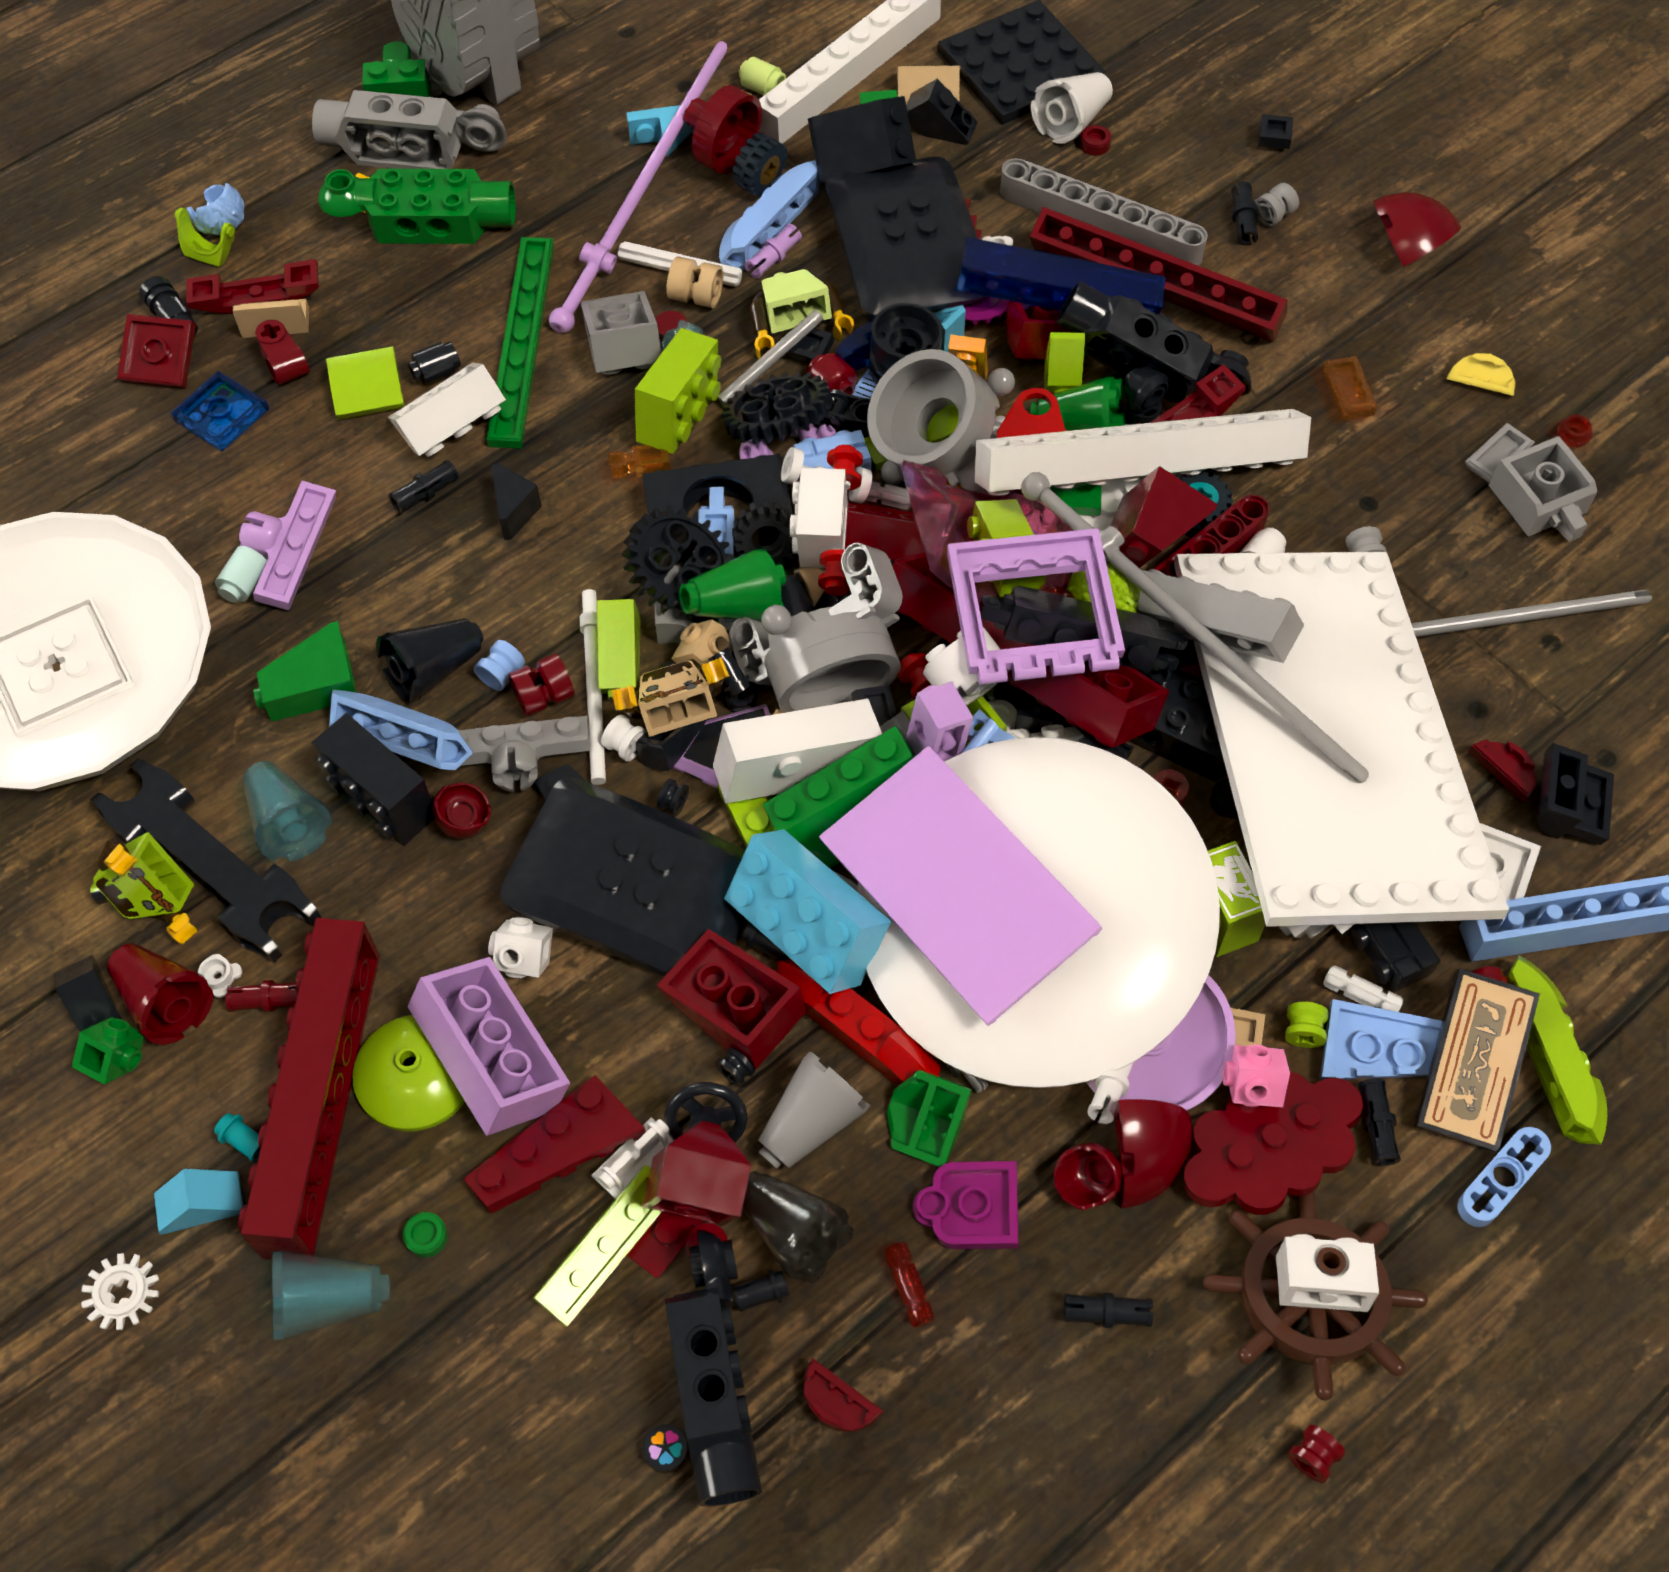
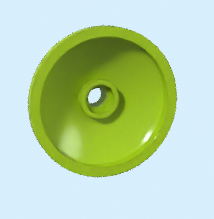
M413 1015L394 1019L378 1028L364 1042L357 1054L353 1067L354 1092L364 1111L374 1121L384 1127L406 1132L429 1129L449 1119L465 1103V1100ZM409 1057L416 1058L411 1066H403L405 1059Z

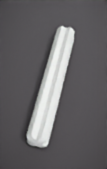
M626 241L619 245L618 258L623 261L669 271L674 258L678 256L695 260L698 266L703 262L722 266L724 271L723 284L736 287L740 285L742 279V270L737 267Z

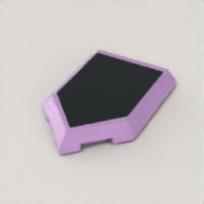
M764 704L707 720L672 769L681 773L687 772L702 779L703 783L718 788L719 783L713 768V762L723 723L769 716L770 712L767 705Z

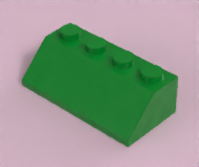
M894 726L763 805L776 831L784 829L827 867L832 868L841 862L820 840L819 836L916 755L903 734Z

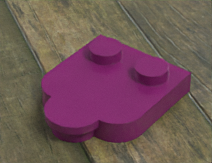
M1017 1161L950 1162L942 1165L934 1174L933 1186L922 1189L914 1198L913 1213L916 1220L924 1227L934 1229L935 1236L940 1244L950 1249L1019 1248Z

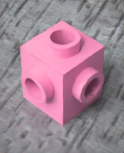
M1258 1044L1250 1046L1234 1045L1232 1061H1225L1223 1067L1224 1086H1229L1232 1102L1249 1107H1257L1259 1105L1283 1107L1290 1076L1284 1049L1267 1048Z

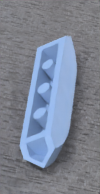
M816 160L800 164L775 179L771 183V187L766 188L763 192L762 197L753 206L748 207L741 218L729 226L722 238L719 249V259L722 264L740 268L742 271L746 270L745 262L762 249V244L769 238L773 239L820 193Z
M332 689L329 727L347 713L392 752L439 769L456 770L473 754L459 731L441 719L370 695Z

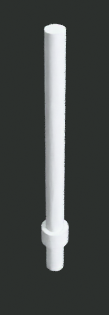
M587 589L582 592L583 613L579 618L580 631L584 634L590 774L591 783L601 785L606 782L605 752L601 744L603 713L602 694L598 684L596 591Z

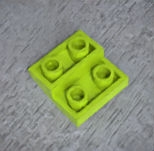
M393 346L326 359L332 399L338 420L400 409L405 406Z

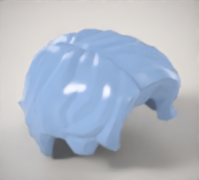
M225 183V187L223 185H211L204 191L207 205L196 208V212L192 207L187 208L191 222L205 235H221V228L226 222L233 224L236 230L244 220V201L239 192L228 183Z

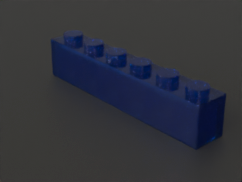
M967 237L956 290L1060 311L1075 284L1081 280L1109 297L1123 295L1126 298H1133L1141 302L1144 308L1155 314H1160L1163 306L1166 277Z

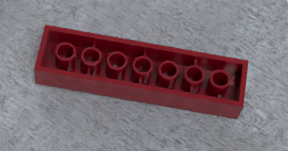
M935 548L894 560L892 567L903 595L902 604L897 612L910 616L922 624L926 631L941 636L949 644L958 639L957 634L961 631L947 552L941 548ZM993 582L975 583L978 604H980L983 594L1000 597ZM981 619L983 628L986 629L1000 649L1035 646L1004 638L1003 630L996 628L994 622ZM1084 661V673L1054 677L1052 676L1050 665L1046 666L1045 678L1014 681L1012 670L1007 673L1008 684L1024 690L1035 697L1036 702L1040 705L1052 708L1064 716L1068 723L1081 727L1092 734L1100 744L1112 748L1154 730L1169 694V690L1139 671L1121 665L1117 670L1091 672L1088 661Z
M316 918L313 932H308L305 939V954L307 958L304 969H299L296 977V991L298 993L296 1004L289 1008L287 1014V1029L289 1033L286 1045L282 1044L278 1052L277 1065L280 1069L277 1084L273 1083L269 1090L268 1106L270 1113L267 1123L262 1124L258 1136V1145L261 1151L258 1163L252 1165L249 1173L248 1185L251 1193L248 1205H244L241 1208L238 1220L241 1235L262 1259L313 1263L352 1086L353 1067L360 1050L380 958L375 943L363 921Z

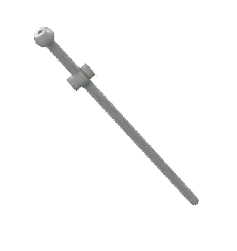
M1032 472L1023 480L1021 491L1026 499L1041 501L1073 531L1094 529L1050 490V482L1046 475L1040 472ZM1108 526L1104 531L1099 530L1106 563L1110 562L1355 781L1363 783L1367 780L1369 772L1365 767L1119 551V547L1125 540L1115 527Z
M1639 590L1411 624L1415 636L1419 637L1647 604L1652 600L1653 596L1649 595V590Z

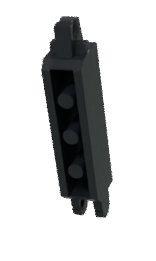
M1020 585L1013 587L1011 594H1005L1003 598L982 595L979 604L981 619L994 622L996 628L1003 630L1004 638L1035 646L1099 639L1091 602ZM1116 608L1125 648L1123 657L1119 658L1120 665L1150 672L1152 667L1171 671L1176 670L1180 663L1178 657L1159 649L1161 646L1169 649L1184 650L1188 643L1187 637L1177 632L1159 628L1158 621L1150 616Z

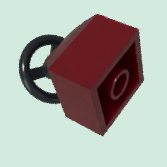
M700 1082L688 1085L672 1096L665 1109L664 1122L669 1127L668 1134L674 1141L653 1157L642 1207L719 1226H724L741 1217L751 1164L735 1144L743 1135L748 1120L745 1104L736 1092L718 1083ZM694 1096H718L727 1101L731 1106L714 1109L711 1106L701 1105ZM680 1106L691 1114L689 1130L686 1133L682 1132L677 1123V1113ZM735 1120L732 1129L726 1133L722 1129L723 1122Z

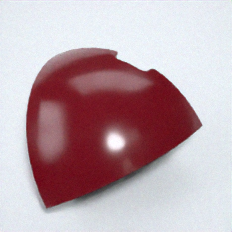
M1395 193L1373 201L1403 267L1433 251L1452 238L1461 229L1459 221L1446 206L1422 194Z
M1118 1100L1114 1120L1120 1153L1118 1161L1121 1165L1123 1177L1122 1187L1118 1192L1121 1209L1138 1206L1153 1200L1165 1192L1181 1174L1187 1162L1192 1142V1120L1190 1113L1186 1109L1176 1104L1158 1100Z

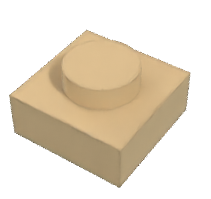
M1231 1008L1235 1023V1045H1262L1265 1014Z

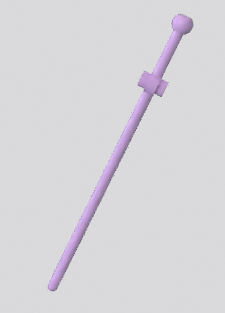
M720 41L714 47L600 243L593 245L586 242L583 246L579 260L587 263L563 306L555 308L550 313L549 324L554 331L567 333L573 328L575 323L573 314L597 272L603 271L608 274L612 272L617 256L610 253V250L686 122L684 121L685 110L690 105L691 100L700 98L727 51V44Z

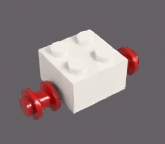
M845 444L838 445L827 453V463L833 469L801 468L800 482H793L792 501L795 504V515L790 517L792 553L799 555L800 567L826 568V572L818 577V585L827 594L841 596L850 591L841 565L846 540L847 491L859 488L862 482L861 475L855 469L863 464V455L855 447Z

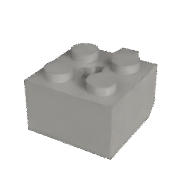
M1560 436L1500 459L1489 483L1491 490L1528 537L1555 527L1569 542L1582 537L1584 530L1587 528V523L1582 514L1587 513L1597 494L1594 478Z

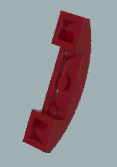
M317 259L286 263L284 264V274L225 283L222 282L219 274L186 279V304L189 308L200 311L233 313V306L302 299L319 288Z
M1223 364L1198 381L1194 393L1150 423L1221 416L1246 390L1245 385Z

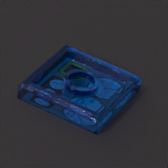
M217 371L170 414L175 422L223 452L270 408L266 400L220 371Z

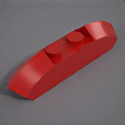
M792 959L779 960L777 973L800 987L807 1010L805 1014L895 1085L899 1086L918 1070H923L939 1077L941 1066L933 1056L914 1041L898 1024L850 988L829 994Z

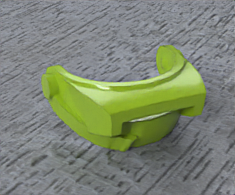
M177 209L175 219L179 243L184 256L217 267L222 266L228 257L234 241L235 228L233 224L228 222L223 224L220 242L218 245H215L205 240L195 230L187 209Z

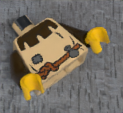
M722 657L702 664L701 670H698L694 663L688 660L677 664L666 662L661 664L657 670L644 673L640 677V688L636 689V691H634V686L611 690L615 710H623L633 719L643 718L649 737L717 716L712 697L722 692L724 678L729 677Z

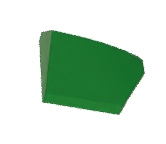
M923 1070L915 1072L894 1089L887 1109L892 1149L938 1167L946 1164L963 1127L972 1089Z

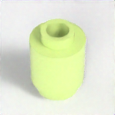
M751 57L744 61L739 70L741 85L763 96L786 79L785 73H782L779 67L756 57Z

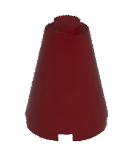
M134 943L119 947L110 956L107 963V971L140 1033L152 1043L159 1045L175 1043L185 1037L182 1032L191 1025L197 1028L207 1017L214 995L212 989L208 986L207 980L200 973Z

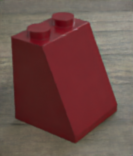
M1159 466L1122 497L1110 526L1115 527L1124 537L1125 542L1119 547V551L1138 568H1141L1215 511L1218 504Z

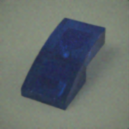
M874 320L855 330L836 348V354L855 371L869 366L871 329Z

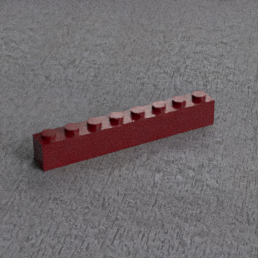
M1046 207L1042 208L1029 236L1035 251L1270 342H1274L1287 315V299Z

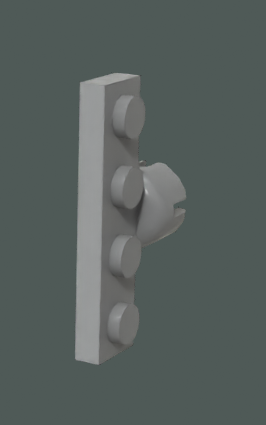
M587 716L458 730L473 752L460 766L481 763L492 764L491 774L493 773L494 783L508 792H514V780H520L521 791L532 786L537 779V761L539 758L590 751Z

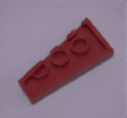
M594 1075L467 1175L464 1181L492 1214L541 1189L542 1183L558 1175L563 1178L577 1171L576 1166L596 1156L601 1159L615 1152L614 1147L632 1138L634 1142L639 1140L646 1133V1130L605 1084Z

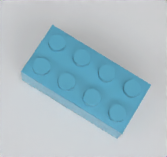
M784 829L752 835L724 898L829 994L861 986L867 973L866 967L878 951L892 922Z

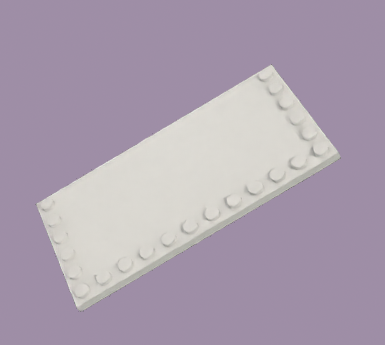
M1387 552L1177 554L1174 561L1177 578L1186 576L1195 582L1207 585L1217 583L1229 590L1238 592L1248 590L1260 597L1273 600L1275 598H1283L1295 606L1304 627L1284 663L1237 651L1233 652L1369 772L1365 782L1359 783L1355 781L1200 642L1194 641L1266 927L1504 919L1509 908Z

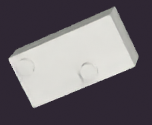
M869 699L723 723L713 768L725 803L780 794L881 735L882 732Z

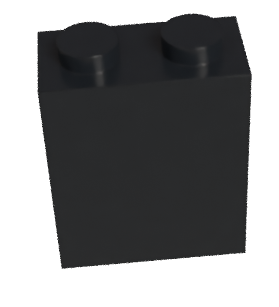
M905 96L879 99L807 118L820 184L826 183L827 178L833 173H867L917 162Z

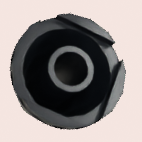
M463 618L384 633L378 636L376 640V652L378 658L385 656L388 667L382 670L392 689L402 700L405 701L410 698L409 703H413L481 650L483 634L475 622L471 623L468 619Z

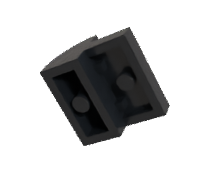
M1553 743L1544 753L1538 825L1543 832L1556 839L1567 833L1602 845L1610 838L1614 774L1587 765L1588 755Z

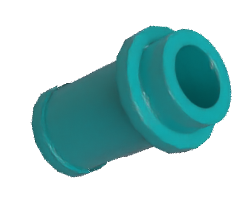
M227 1113L218 1121L214 1128V1133L218 1136V1142L230 1144L249 1158L251 1162H256L261 1151L258 1145L259 1134L243 1123L244 1118L240 1114L232 1115Z

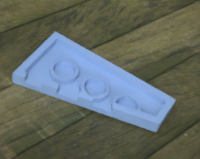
M1333 999L1329 1005L1326 1027L1327 1041L1323 1048L1319 1081L1326 1078L1347 1080L1428 1076L1442 1020Z

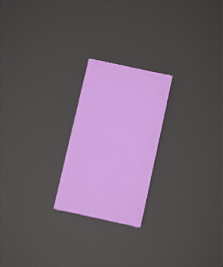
M930 746L923 749L917 756L819 836L827 848L987 1026L995 1023L1001 1015L1102 930V926Z

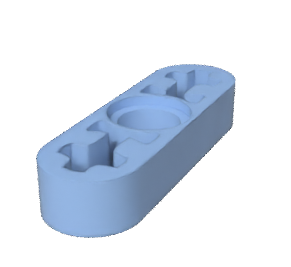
M1534 1127L1521 1128L1514 1134L1459 1198L1457 1204L1458 1212L1467 1224L1474 1227H1484L1489 1225L1548 1158L1551 1152V1143L1547 1135ZM1529 1141L1534 1143L1536 1146L1534 1151L1522 1163L1515 1158L1524 1148L1525 1144ZM1494 1168H1508L1515 1176V1185L1511 1187L1500 1185L1494 1178ZM1488 1190L1494 1196L1485 1205L1484 1210H1481L1479 1213L1475 1212L1472 1209L1474 1201L1479 1200Z

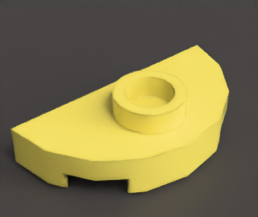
M1475 353L1462 358L1452 367L1446 378L1514 396L1515 379L1512 370L1504 360L1492 354Z

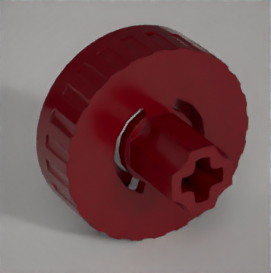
M728 85L718 89L709 98L708 102L700 98L691 100L690 105L685 110L684 121L687 122L689 127L694 129L692 152L695 159L720 174L732 172L733 166L737 163L735 161L736 156H739L741 153V147L746 146L748 138L752 139L754 134H759L762 122V106L759 99L736 86Z

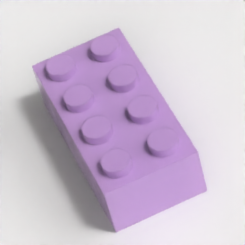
M490 957L420 977L408 1008L486 1136L543 1116L561 1102L570 1082Z

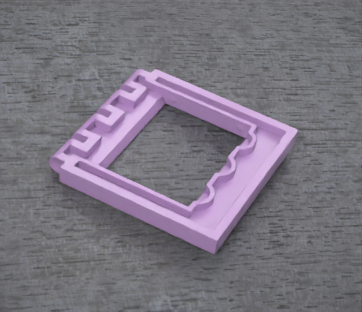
M1099 528L948 544L947 557L969 674L977 673L979 685L1007 682V670H1012L1014 681L1045 678L1046 666L1050 665L1053 677L1084 673V661H1088L1091 672L1119 669V658L1123 657L1125 648ZM1085 571L1099 639L987 651L975 588L976 582Z

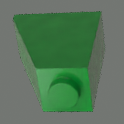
M338 621L329 623L258 671L259 687L253 689L259 710L266 709L271 722L330 707L332 689L357 693L346 641Z

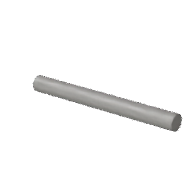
M814 309L717 396L719 402L723 406L728 405V398H736V391H744L746 385H751L814 329L823 320L822 315Z

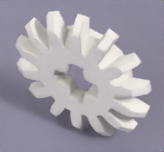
M124 1253L117 1254V1265L111 1266L107 1258L102 1260L101 1263L105 1271L99 1274L91 1270L88 1275L96 1280L94 1286L83 1285L81 1292L92 1294L91 1299L81 1302L82 1308L95 1307V1310L87 1318L92 1322L104 1316L100 1328L105 1330L112 1323L113 1319H116V1330H123L125 1317L127 1316L130 1317L133 1325L140 1323L136 1311L140 1308L147 1313H151L153 1310L151 1306L144 1302L145 1298L159 1297V1291L148 1290V1287L160 1280L158 1274L146 1278L153 1265L148 1261L144 1266L138 1268L140 1255L134 1254L130 1264H126ZM124 1281H129L127 1288L132 1291L130 1298H122L118 1304L114 1303L115 1296L110 1293L113 1286L120 1287Z

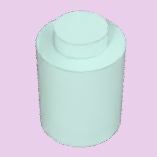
M238 546L215 580L219 595L232 603L247 601L259 581L267 560L254 549Z

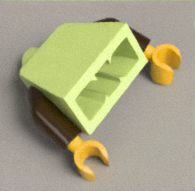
M802 269L790 273L779 272L773 277L762 280L763 291L756 294L750 305L754 334L758 335L755 340V351L758 359L761 358L760 350L762 348L768 347L771 349L775 345L774 339L768 335L770 330L771 333L792 329L814 309L822 315L823 320L834 317L835 322L832 333L835 339L841 340V328L847 329L849 335L852 336L854 320L851 316L842 313L844 307L834 285L829 281L816 278L807 270Z

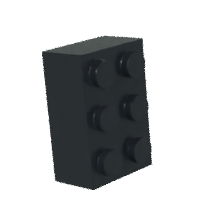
M345 713L311 742L318 756L314 760L318 767L326 774L323 778L326 785L337 795L343 792L349 798L348 802L361 817H365L368 814L375 821L376 829L386 839L390 840L394 837L405 846L434 820L432 812L433 802L425 780L349 714Z

